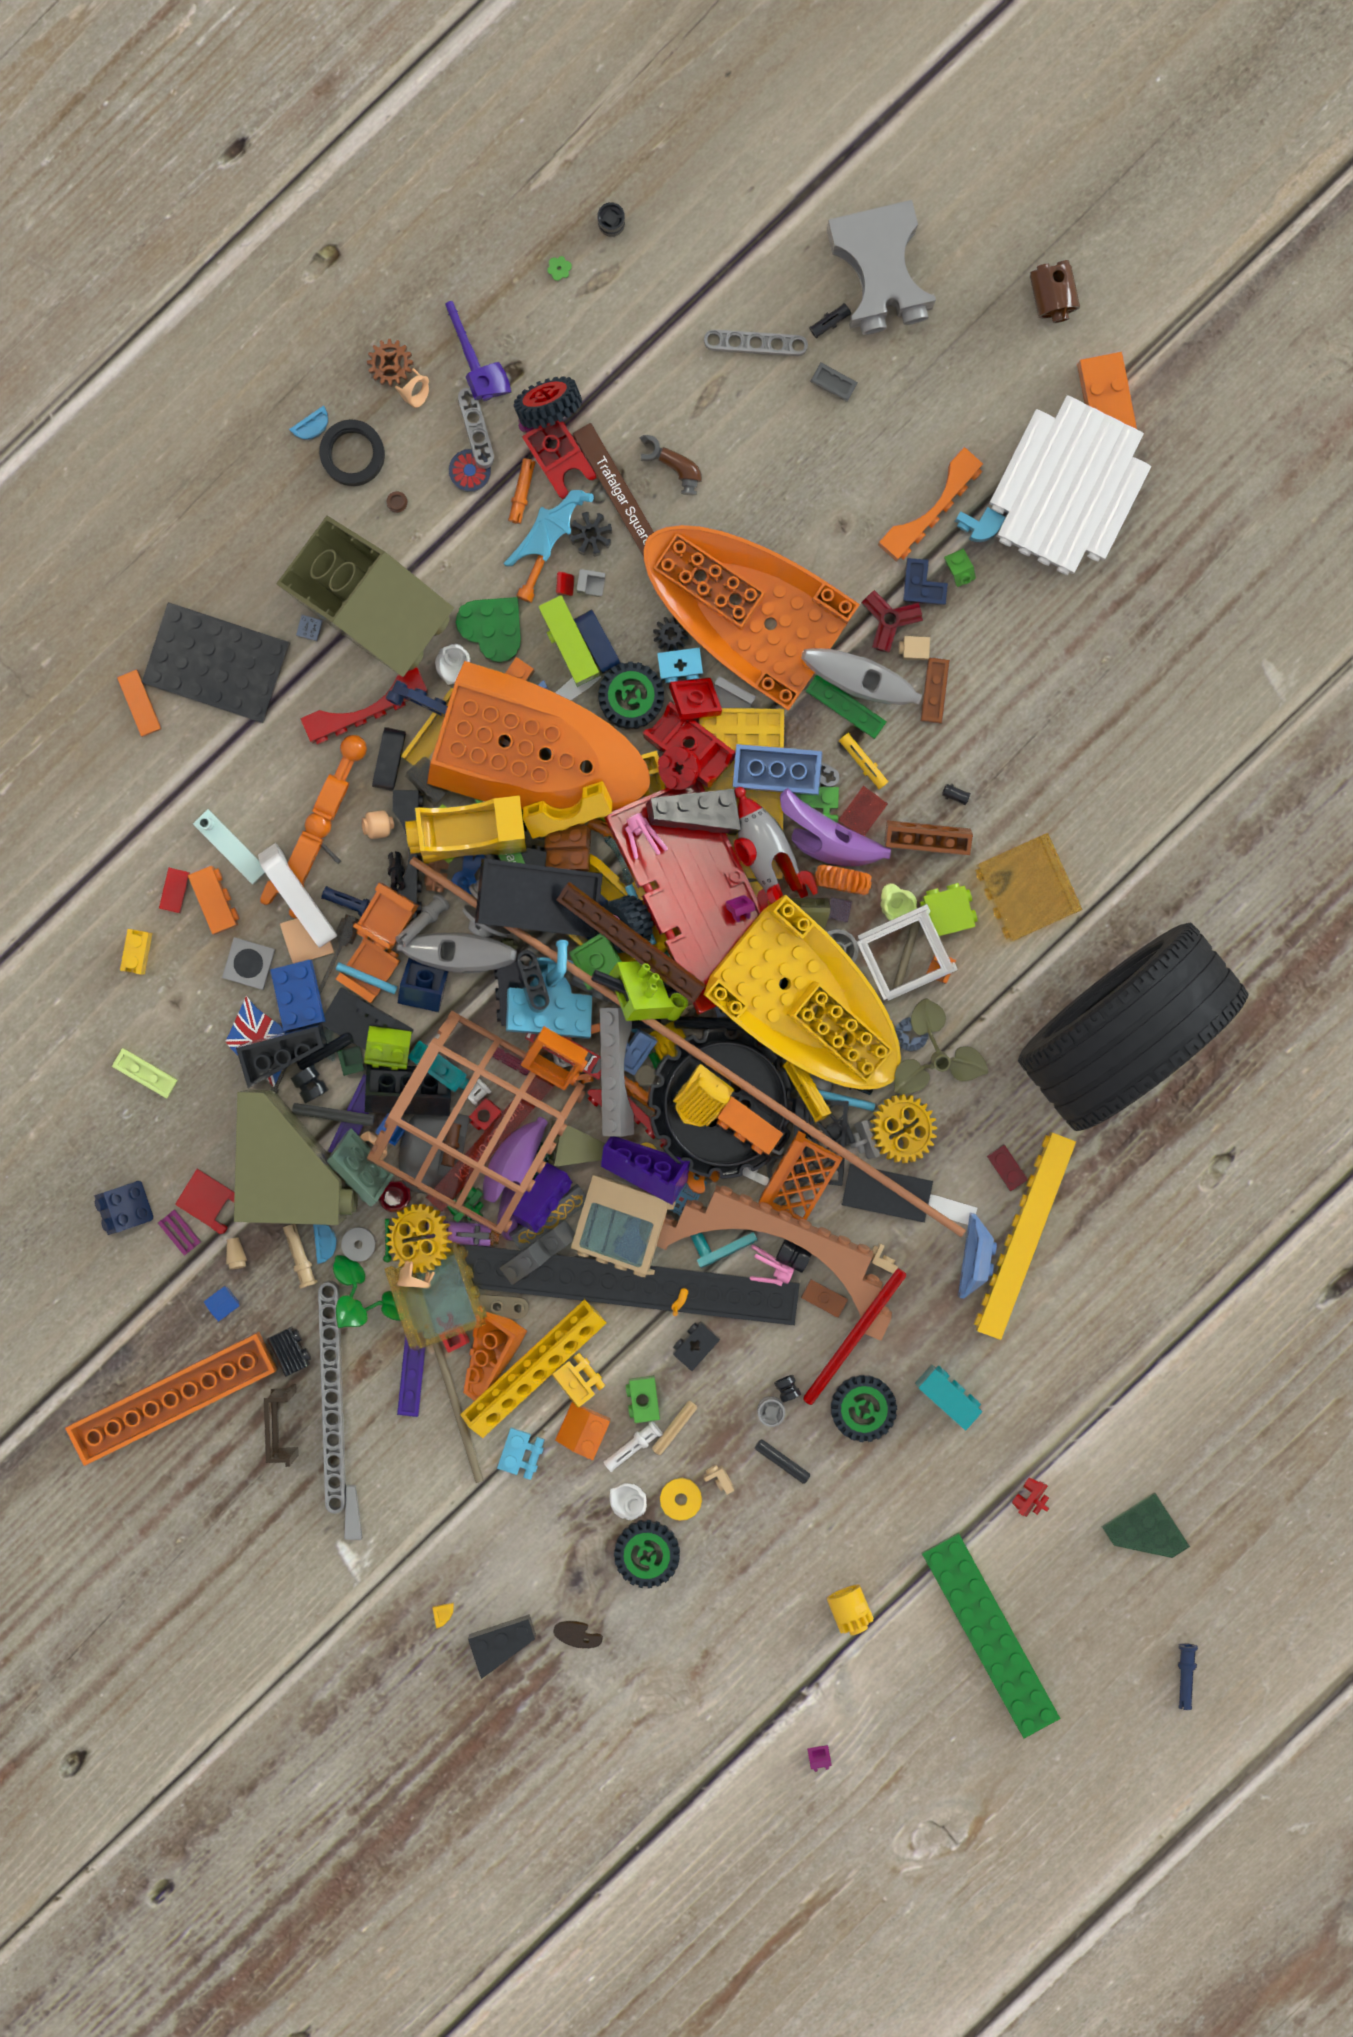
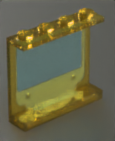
M456 1242L451 1243L450 1252H444L447 1259H440L441 1266H435V1270H427L429 1274L435 1272L428 1289L398 1286L399 1272L403 1267L395 1268L390 1266L384 1269L409 1348L414 1351L486 1324L484 1319L487 1317L483 1305L480 1306L478 1298L480 1293L477 1286H473L471 1278L474 1275L471 1267L466 1264L465 1258H467L465 1248ZM412 1271L411 1277L424 1281L426 1273H413Z

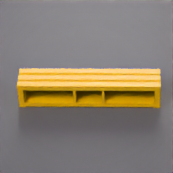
M787 1061L783 1067L814 1121L818 1122L825 1119L831 1114V1111L819 1093L816 1084L811 1079L810 1074Z

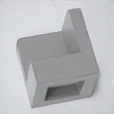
M580 569L577 593L602 596L605 573Z

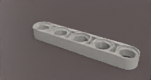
M710 330L704 337L706 348L712 351L802 356L808 347L806 338L800 335ZM714 334L719 337L720 341L716 346H712L707 342L710 335ZM730 337H739L741 340L738 347L730 346L728 342ZM754 337L762 341L761 347L757 349L750 346V340ZM780 339L783 342V347L780 350H774L771 347L772 340ZM800 340L804 344V349L802 351H795L792 348V343Z

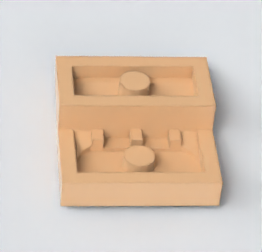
M298 918L280 923L293 964L334 953L331 941L319 948Z

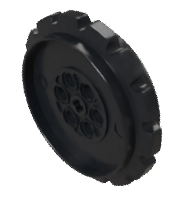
M711 1028L703 1030L700 1039H697L693 1034L684 1038L690 1044L795 1114L796 1099L790 1097V1092L795 1090L796 1087L785 1068L780 1067V1062L783 1058L763 1044L759 1046L757 1040L746 1031L737 1029L732 1035H729L726 1028ZM675 1044V1055L672 1057L667 1054L663 1056L654 1071L659 1080L656 1084H650L647 1105L655 1109V1113L649 1117V1121L655 1138L665 1139L662 1149L678 1164H681V1162L676 1157L681 1158L682 1161H690L689 1171L705 1177H710L713 1171H717L718 1177L721 1179L740 1177L743 1175L745 1167H748L750 1171H756L770 1162V1154L768 1155L764 1152L761 1155L750 1148L753 1144L747 1140L743 1143L733 1136L735 1131L730 1128L727 1130L723 1129L716 1123L718 1121L716 1118L711 1126L704 1125L698 1127L682 1122L675 1108L676 1103L673 1100L682 1086L687 1083L698 1065H703L729 1086L732 1082ZM739 1087L737 1091L732 1092L731 1096L739 1102L746 1100L748 1102L747 1108L783 1133L773 1148L776 1151H780L791 1134L786 1128L787 1123L790 1121Z

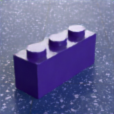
M546 1163L541 1173L535 1178L534 1181L536 1182L531 1191L524 1193L512 1214L517 1223L535 1233L545 1225L548 1216L557 1208L559 1201L570 1190L573 1183L566 1172L549 1163Z

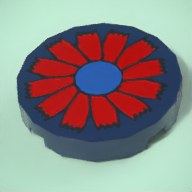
M464 449L451 459L449 476L458 489L465 492H476L488 483L491 476V467L487 469L479 468L475 463L472 449ZM481 452L480 459L488 462L487 457Z

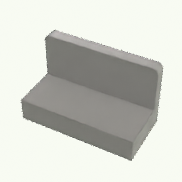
M718 676L714 684L721 708H750L756 696Z

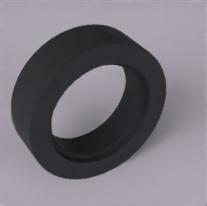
M349 419L332 425L325 432L320 443L319 455L324 469L332 479L346 486H360L370 482L379 474L384 464L385 450L382 440L374 428L363 421ZM347 433H358L365 436L371 442L373 448L371 462L365 469L357 473L341 471L334 465L332 460L334 443L339 437Z

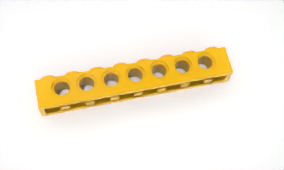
M584 1299L460 1414L468 1427L484 1438L607 1322Z

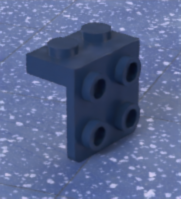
M135 1181L94 1195L95 1207L101 1214L102 1228L107 1232V1235L115 1234L153 1220V1213L141 1181Z

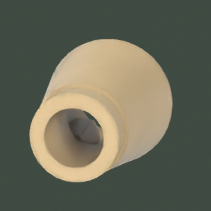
M239 1238L227 1239L226 1265H229V1270L246 1267L247 1258Z

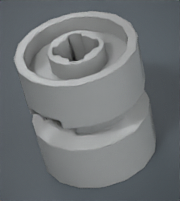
M767 1396L759 1401L757 1413L764 1425L775 1427L783 1422L785 1408L779 1398Z

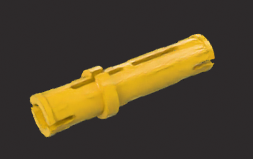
M849 733L839 740V743L843 745L864 771V776H868L878 790L889 782L877 768V763L871 761ZM851 745H852L853 748L857 751V753L862 757L863 760H861L860 757L855 753V751L851 748ZM865 762L871 768V770L877 775V777H875L874 774L870 771V769L865 765Z

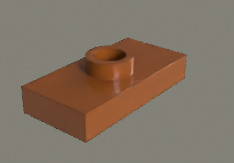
M810 1279L801 1296L802 1299L839 1318L848 1301V1298Z

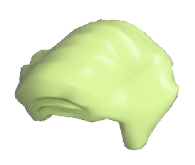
M891 883L882 889L880 905L882 912L888 920H893L917 909V899L912 892L900 889L897 885Z

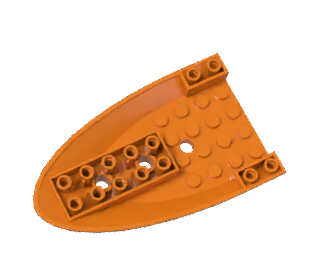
M671 526L655 531L645 542L644 563L648 577L656 593L674 618L705 650L726 668L788 711L815 673L801 659L804 649H831L860 605L825 580L786 557L754 542L723 531L700 526ZM698 571L704 572L706 579L701 582L697 581L694 578L695 573ZM732 595H738L742 601L739 605H732L729 598ZM769 618L774 619L777 623L776 628L773 630L766 629L764 622Z
M464 661L456 678L431 759L427 784L482 801L520 796L521 809L540 801H544L554 808H570L580 801L583 787L601 781L604 782L612 799V810H617L639 800L647 792L650 786V774L647 764L631 742L608 722L575 702L536 684ZM502 735L510 737L511 743L508 747L500 746L499 738ZM549 748L552 755L549 760L541 758L542 749ZM584 761L592 763L593 768L591 772L584 773L582 771L581 765Z

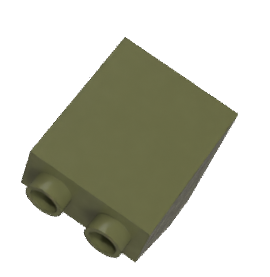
M248 1089L237 1092L234 1222L339 1225L347 1219V1215H353V1212H357L358 1194L352 1187L347 1186L344 1179L330 1167L327 1162L330 1155L274 1090Z

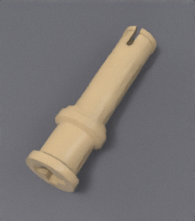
M296 1224L283 1227L295 1263L294 1272H297L301 1283L299 1285L300 1289L318 1283L313 1276L312 1263L307 1260Z

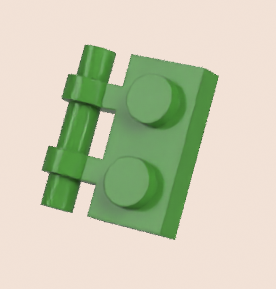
M820 787L819 796L796 794L799 799L812 808H823V815L838 823V815H830V809H838L839 787Z

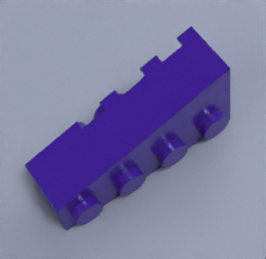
M610 1136L603 1147L601 1167L673 1205L688 1180L690 1161H682L681 1158L676 1157L681 1162V1164H678L667 1153L616 1136Z

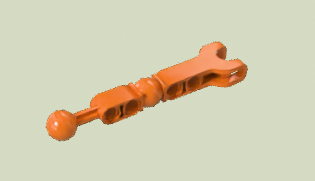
M349 735L341 742L340 751L343 757L335 774H329L312 810L314 813L306 818L304 824L305 831H302L288 861V866L303 887L324 841L322 838L329 834L331 820L334 819L349 787V782L346 781L354 762L363 759L366 755V742L358 735ZM271 880L267 882L260 898V902L264 905L272 903L275 896L279 893ZM290 908V917L297 919L296 915Z

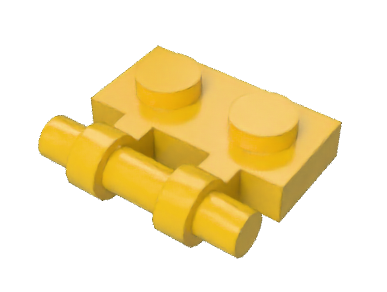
M580 1352L573 1357L578 1363L575 1367L568 1361L552 1374L577 1408L595 1395L590 1388L591 1386L595 1385L599 1391L606 1386L602 1382L600 1374L595 1373L589 1365V1360L587 1358L584 1359ZM583 1370L589 1377V1380L585 1382L578 1372Z

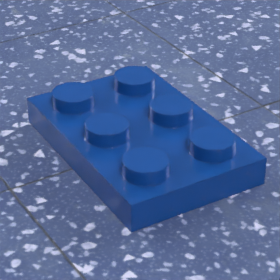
M305 960L270 970L283 1031L287 1032L326 1022L312 960Z

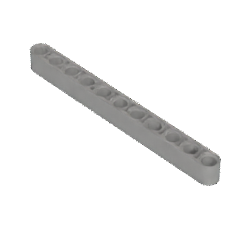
M326 1281L318 1290L324 1484L326 1509L330 1513L336 1514L341 1512L346 1505L341 1328L337 1327L336 1304L340 1298V1292L337 1283ZM325 1286L333 1287V1296H326L324 1294ZM332 1307L335 1311L334 1317H327L324 1309ZM327 1328L334 1329L336 1333L335 1338L330 1339L326 1337L325 1330ZM326 1350H334L336 1358L334 1360L328 1359L326 1357ZM327 1371H334L337 1374V1379L330 1381L326 1376ZM335 1392L338 1400L336 1402L329 1401L327 1393ZM329 1413L337 1414V1423H331L328 1420ZM329 1435H337L339 1437V1443H330L328 1439ZM336 1455L340 1459V1464L332 1465L329 1462V1457ZM333 1476L338 1477L341 1482L340 1485L333 1486L330 1483V1478ZM332 1498L340 1499L341 1506H332L330 1500Z

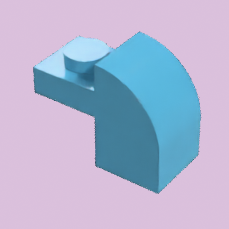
M987 507L979 521L960 511L954 522L958 523L957 527L961 530L973 532L969 540L985 542L995 536L1006 517Z

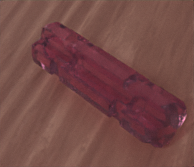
M499 1047L492 1056L498 1061L502 1060V1063L514 1070L518 1069L525 1076L530 1072L521 1066L522 1060L508 1052L505 1053Z

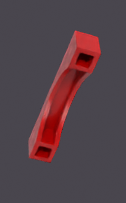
M416 667L413 670L407 671L404 677L397 675L387 693L376 703L365 709L342 714L318 710L300 718L310 742H316L317 745L329 740L328 736L333 734L340 736L348 732L347 728L353 725L358 728L367 724V719L375 717V719L387 715V710L394 708L396 711L405 707L406 702L409 701L407 699L403 700L401 706H397L385 699L388 692L392 690L396 680L408 685L407 688L415 690L418 688L428 693L419 669Z

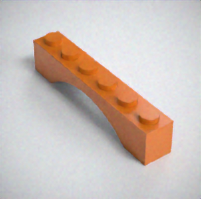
M964 447L948 466L946 486L935 506L925 515L912 522L893 526L880 540L878 546L896 562L900 558L904 560L912 551L909 547L914 542L918 544L926 536L924 531L927 527L933 528L940 520L938 515L942 511L947 512L953 506L954 502L952 499L956 495L961 497L968 489L966 484L969 480L975 481L983 472L980 469L983 463Z

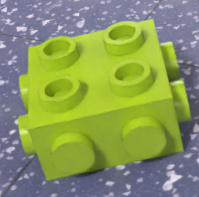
M959 883L946 886V891L939 892L937 888L926 891L927 896L922 897L923 901L920 902V907L928 905L931 911L929 916L938 936L976 927L975 922H978L975 909L971 910L969 903L972 901L971 892L969 889L966 890L965 886L960 887Z

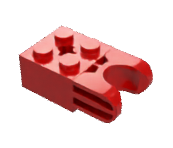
M557 420L555 425L552 426L549 423L545 428H542L540 425L538 429H533L522 436L560 498L565 499L568 495V490L564 484V476L569 470H580L591 481L597 478L596 473L563 421L559 422ZM549 439L557 440V447L555 449H547L546 445L549 444L547 442Z

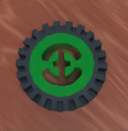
M633 661L620 663L618 666L612 667L604 675L603 680H601L598 691L599 705L605 717L618 727H624L625 729L644 727L655 720L663 706L664 688L662 681L657 676V673L652 671L647 665L644 666L639 662L633 663ZM636 681L645 688L647 692L646 699L641 698V692L638 688L635 692L636 699L631 698L628 702V706L639 705L638 709L626 710L618 704L616 700L617 692L622 693V700L625 702L628 697L627 692L631 693L635 688V685L623 686L624 682Z
M870 1375L853 1376L849 1380L843 1381V1384L837 1387L831 1402V1415L838 1430L844 1436L859 1442H872L874 1439L882 1438L881 1436L886 1435L890 1427H893V1422L897 1417L896 1399L891 1389L882 1380ZM859 1394H870L878 1401V1410H874L871 1401H868L867 1407L869 1411H864L861 1416L862 1419H868L873 1416L874 1419L868 1423H858L849 1415V1408L854 1407V1411L859 1417L861 1413L859 1406H864L867 1401L865 1398L855 1401L854 1397Z
M642 1520L637 1521L635 1524H630L627 1529L625 1528L617 1539L614 1550L615 1566L617 1565V1570L619 1574L623 1575V1579L630 1581V1584L633 1586L634 1584L639 1585V1588H643V1586L648 1588L661 1586V1583L669 1581V1578L675 1574V1570L678 1568L680 1560L679 1542L666 1525L663 1526L660 1522H651V1520L642 1522ZM646 1540L654 1541L660 1546L663 1557L659 1563L655 1562L657 1550L653 1551L655 1546L651 1543H646ZM635 1545L639 1546L637 1557H641L640 1563L649 1566L648 1568L639 1566L633 1560L632 1549ZM644 1550H647V1552L653 1551L650 1558L643 1556Z

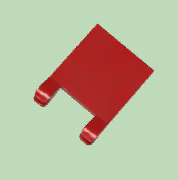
M196 1169L175 1205L217 1233L224 1234L227 1226L215 1219L228 1199L234 1203L235 1192L201 1170Z

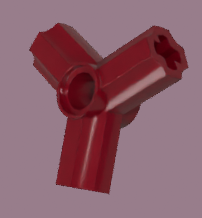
M875 590L861 602L879 622L872 648L878 651L890 652L897 627L923 621L919 603L892 609ZM887 614L893 615L895 623L892 625L886 624L884 616Z

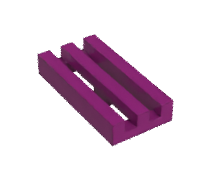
M175 1209L158 1222L184 1256L201 1243V1240ZM174 1216L177 1219V1221L181 1224L185 1231L194 1240L193 1244L178 1228V1226L174 1223L171 1217ZM166 1221L170 1224V1226L175 1230L179 1237L188 1246L187 1249L182 1245V1243L177 1239L173 1232L168 1228V1226L165 1224Z

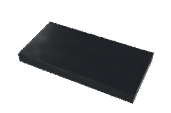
M850 1163L841 1205L925 1223V1212ZM876 1169L929 1204L933 1181Z

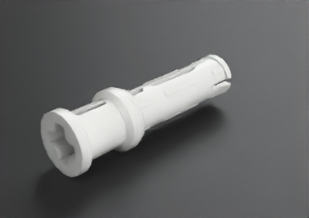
M649 1421V1425L640 1432L636 1431L632 1440L603 1461L610 1472H613L615 1468L639 1449L647 1448L649 1443L657 1436L661 1437L663 1435L653 1421Z

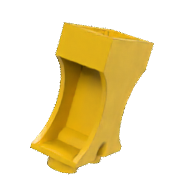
M520 796L495 798L459 807L415 808L416 820L405 821L410 853H421L425 864L468 855H504L526 852Z

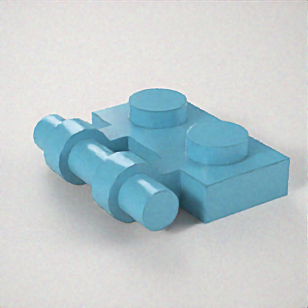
M511 1427L497 1469L517 1475L521 1467L526 1469L523 1477L531 1480L533 1473L536 1472L538 1467L536 1464L539 1455L543 1453L544 1448L542 1446L545 1439L536 1437L535 1443L528 1442L530 1433ZM526 1449L532 1451L528 1462L522 1460Z

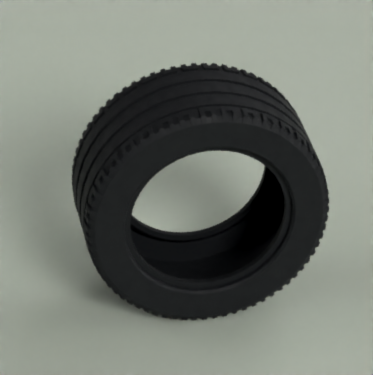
M1191 922L1181 924L1139 949L1072 1001L1027 1043L1018 1058V1062L1023 1070L1027 1071V1075L1035 1085L1041 1087L1040 1091L1048 1101L1054 1103V1108L1074 1131L1089 1129L1134 1103L1189 1061L1235 1018L1243 1008L1249 993L1231 969L1226 968V963L1216 951H1212L1211 944L1200 934V931Z

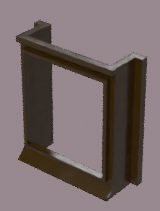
M292 1384L289 1388L271 1389V1395L268 1398H264L266 1463H285V1467H290L299 1456L298 1447L279 1448L278 1402H288L297 1392L296 1384ZM269 1403H271L272 1451H271V1441H270V1410H269Z

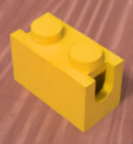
M127 929L120 971L145 975L153 933Z

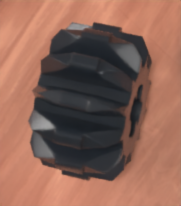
M674 616L672 617V623H669L667 617H664L665 625L657 622V626L661 630L654 629L653 633L660 635L654 638V642L662 641L658 646L659 649L667 645L666 652H669L670 646H673L674 651L678 650L677 644L682 648L685 647L681 639L688 640L689 636L682 634L687 631L684 628L680 629L681 624L679 622L675 624L676 619ZM669 630H674V634L677 635L676 638L673 637V640H669L668 635H665L666 631L669 633Z

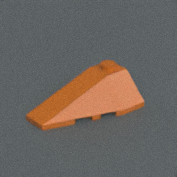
M485 1311L482 1312L473 1330L474 1342L473 1348H470L469 1355H471V1360L466 1372L463 1393L475 1401L493 1385L518 1350L527 1330L512 1319Z

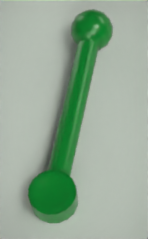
M385 1218V1255L383 1260L386 1263H389L392 1259L389 1255V1245H386L389 1242V1237L386 1236V1234H389V1218Z

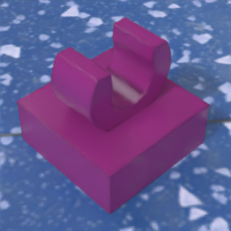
M745 895L726 901L727 910L732 913L733 919L737 922H740V915L743 914L747 919H750V912L755 910L754 902Z
M828 1745L807 1748L811 1769L815 1772H818L817 1768L823 1767L829 1770V1766H832Z

